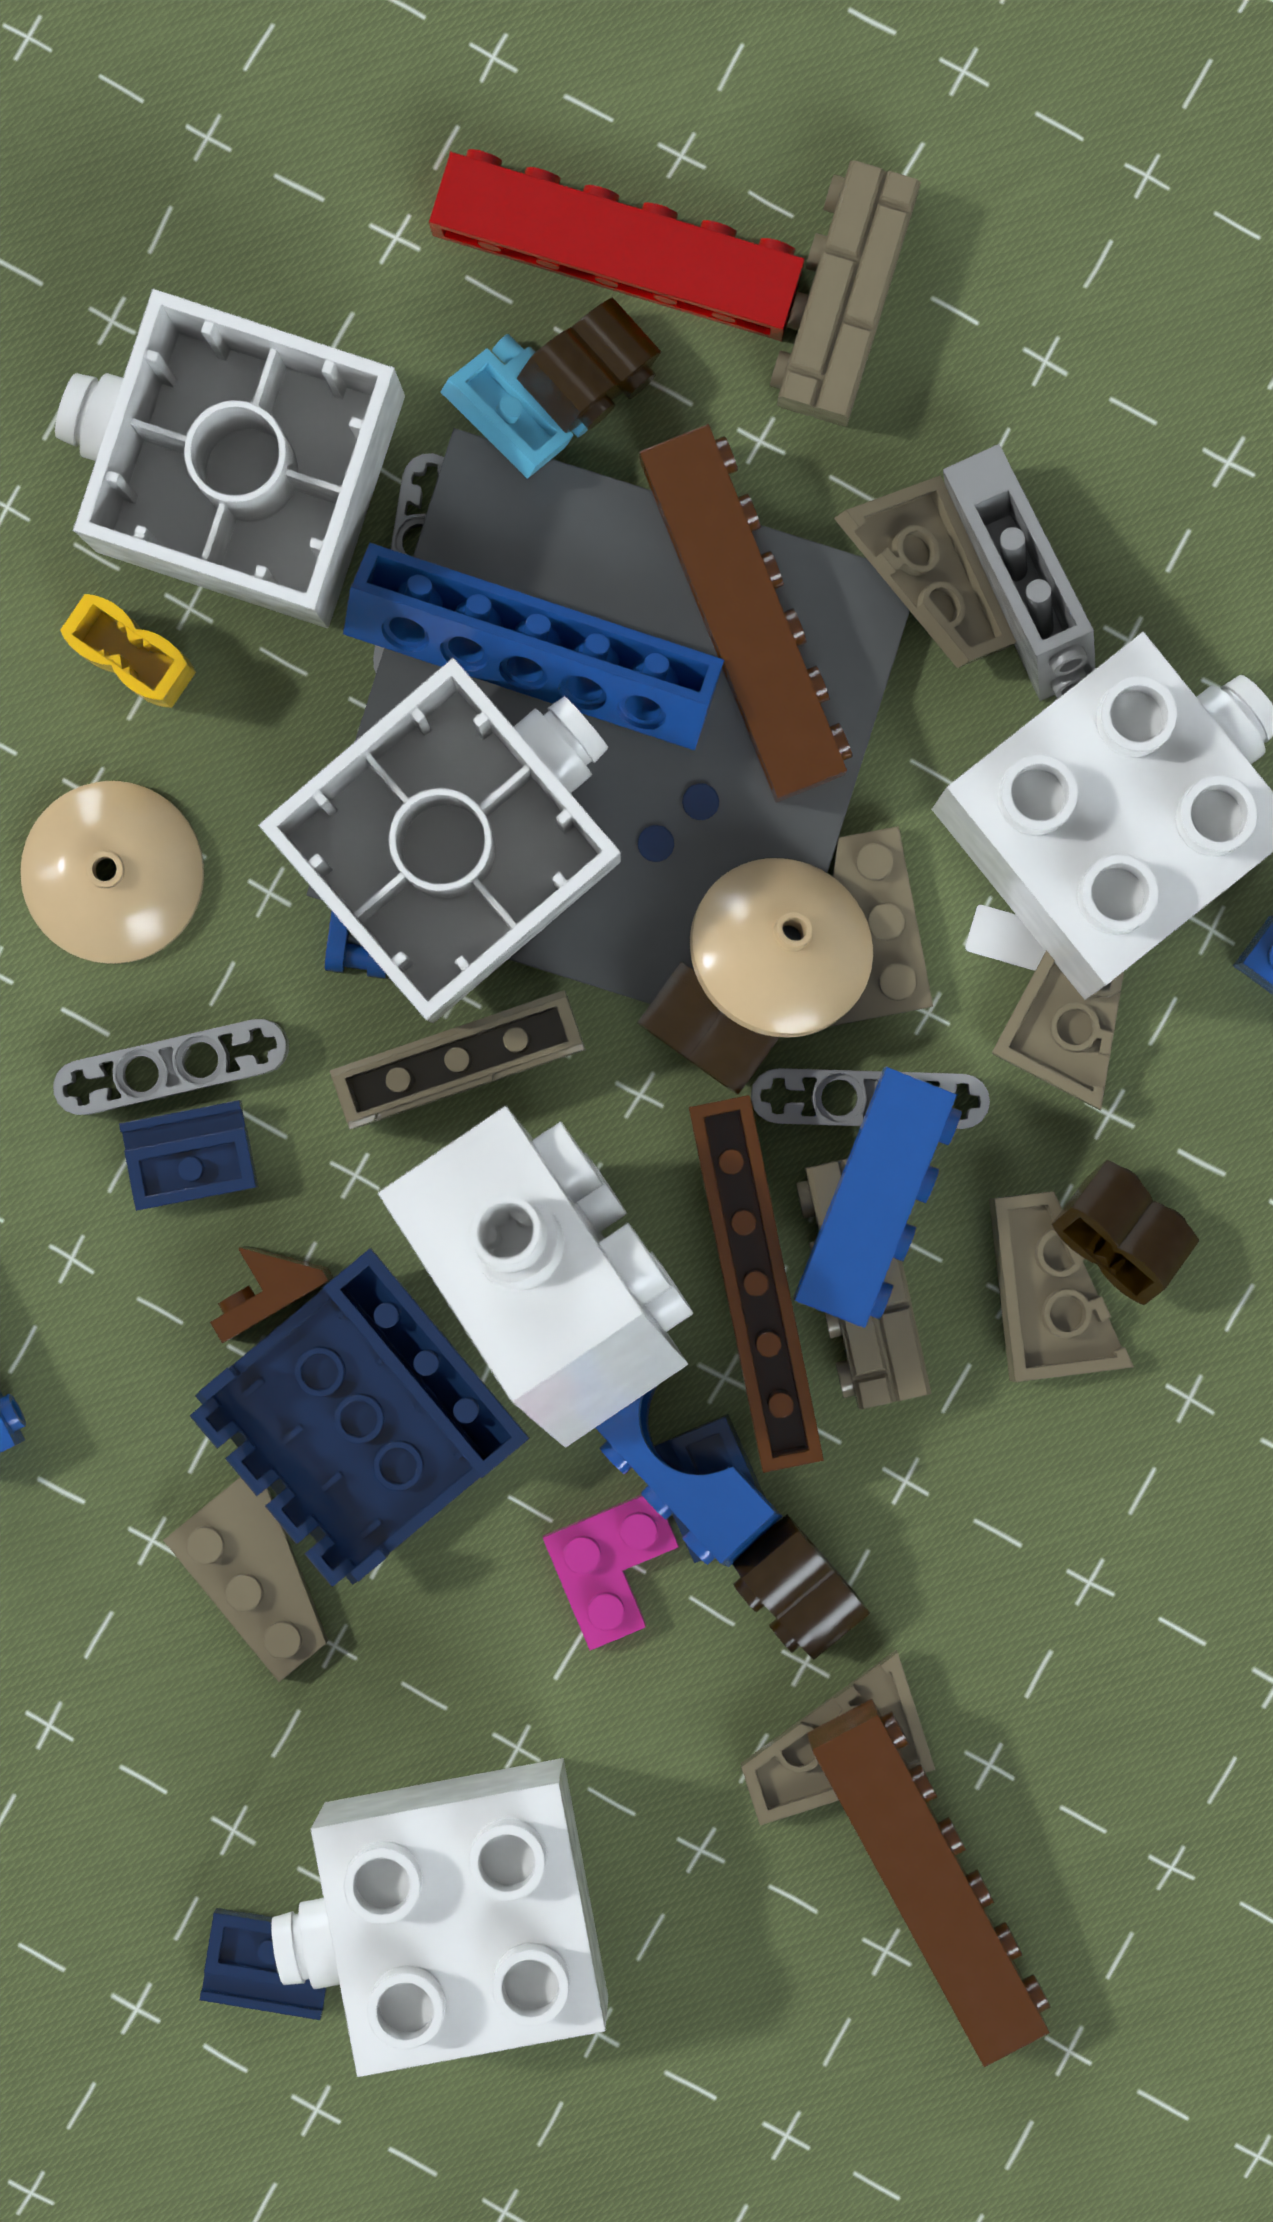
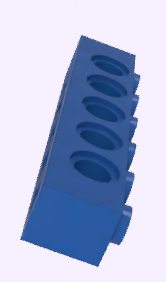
M369 543L351 585L343 635L443 667L454 658L470 677L552 704L565 696L582 714L694 751L709 712L724 663V659L373 543Z

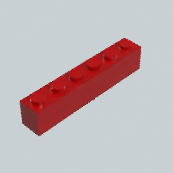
M468 149L466 156L450 151L429 220L434 237L782 342L803 273L805 259L794 255L795 248L793 246L770 238H761L759 245L735 238L737 234L735 229L715 221L703 220L700 227L677 220L678 213L656 203L645 202L642 209L618 202L620 196L617 193L600 186L585 185L583 191L560 185L561 178L558 175L544 169L526 167L525 173L501 167L503 161L499 157L481 150Z

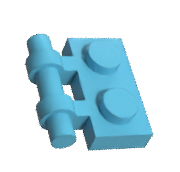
M506 334L493 347L492 352L486 348L448 378L440 392L528 479L566 448L574 434L579 438L588 429L582 423L573 429L572 432L565 433L516 379L530 357L536 352L531 347L523 349L509 334Z

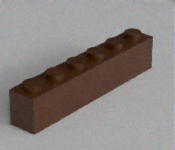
M709 424L640 451L641 467L717 657L724 659L723 672L775 802H780L844 776L847 772L844 760L853 757L848 740L840 723L832 726L828 724L821 703L830 700L826 685L817 666L806 669L798 649L799 645L807 643L802 625L794 608L787 611L782 609L775 589L784 585L783 579L772 552L768 551L761 554L752 531L761 528L760 521L748 493L737 496L729 474L738 471V467L726 437L723 436L715 439Z
M750 1095L689 1107L763 1473L824 1461Z
M870 1699L808 1732L810 1746L983 2066L986 2067L1049 2034L1050 2032L1042 2012L1051 2008V2005L1035 1975L1032 1974L1023 1979L1014 1960L1023 1954L1007 1923L1004 1922L995 1927L986 1907L995 1902L978 1870L967 1874L957 1855L965 1851L966 1848L950 1817L938 1821L928 1802L938 1796L922 1765L919 1764L910 1769L900 1749L909 1745V1742L894 1713L890 1711L881 1716L873 1699Z

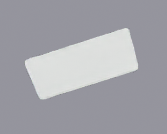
M985 905L977 906L965 946L966 950L1035 971L1046 951L1018 916Z

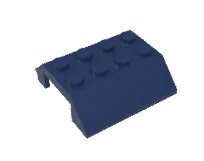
M372 1248L368 1249L323 1287V1290L237 1362L227 1367L195 1395L202 1405L190 1415L191 1419L216 1449L229 1439L235 1443L238 1448L225 1459L256 1497L269 1486L276 1492L277 1496L265 1507L296 1544L309 1533L316 1540L317 1543L304 1554L332 1587L345 1576L352 1585L357 1581L359 1582L383 1562L390 1552L480 1477L483 1478L530 1438Z

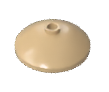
M95 782L80 786L62 795L50 804L37 819L27 837L22 853V891L34 921L42 932L60 948L72 955L93 962L106 964L128 963L144 959L164 949L183 932L191 921L200 902L203 890V855L197 836L181 811L163 796L141 785L129 782ZM110 858L116 864V874L109 881H101L96 875V866L101 860Z
M784 858L754 860L724 874L712 885L700 902L694 915L690 932L691 961L697 979L705 994L728 1018L751 1031L763 1035L786 1038L800 1037L832 1026L845 1016L859 1000L868 983L872 969L873 943L871 932L858 902L834 877L815 866L797 860ZM790 925L795 927L800 932L801 940L794 941L787 938L783 933V926Z

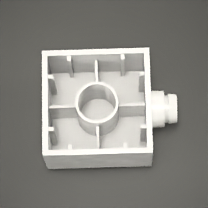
M153 289L124 378L105 373L98 382L97 377L75 373L69 380L61 399L55 424L56 438L75 447L80 445L81 457L96 461L73 531L97 553L329 628L405 398L396 371L393 367Z
M1142 632L947 786L933 806L932 811L1042 948L1048 951L1055 960V964L1075 989L1086 1000L1110 983L1273 852V791L1251 765L1265 754L1266 748L1264 743H1267L1273 737V704L1255 683L1243 675H1239L1229 681L1221 689L1211 685L1196 697L1147 635Z
M454 658L259 824L260 828L415 1008L431 1023H435L621 862V852L571 795L574 790L592 776L587 765L591 761L595 763L608 749L607 744L593 726L564 696L547 708L549 711L545 715H542L535 708L512 727Z
M505 1106L378 1192L512 1403L565 1448L688 1365L667 1331L694 1314L660 1261L652 1251H648L629 1223L607 1238H604L601 1231L625 1216L627 1212L586 1152H582L561 1121L533 1139Z
M564 1758L324 1803L311 1827L324 1898L300 1902L299 1914H295L292 1911L273 1917L271 1925L276 1965L283 1985L303 1984L307 1979L310 1980L313 1989L340 1985L357 2077L605 2032L608 1992Z

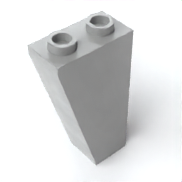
M1000 444L943 469L944 482L1016 640L1014 646L1039 700L1042 701L1053 695L1060 698L1095 670L1094 630Z

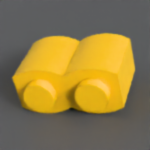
M84 594L60 629L66 642L82 657L103 670L115 673L128 688L141 698L161 707L172 708L196 673L188 658L171 642L156 633L141 630L139 625L121 608L111 601L96 595Z

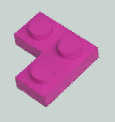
M642 1494L543 1535V1541L590 1651L646 1628L645 1619L624 1570L679 1547L668 1518L665 1520L646 1501Z

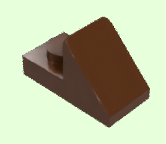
M249 1246L240 1247L241 1255L263 1291L255 1295L249 1285L218 1303L223 1315L210 1323L221 1342L224 1343L317 1289L334 1277L327 1267Z

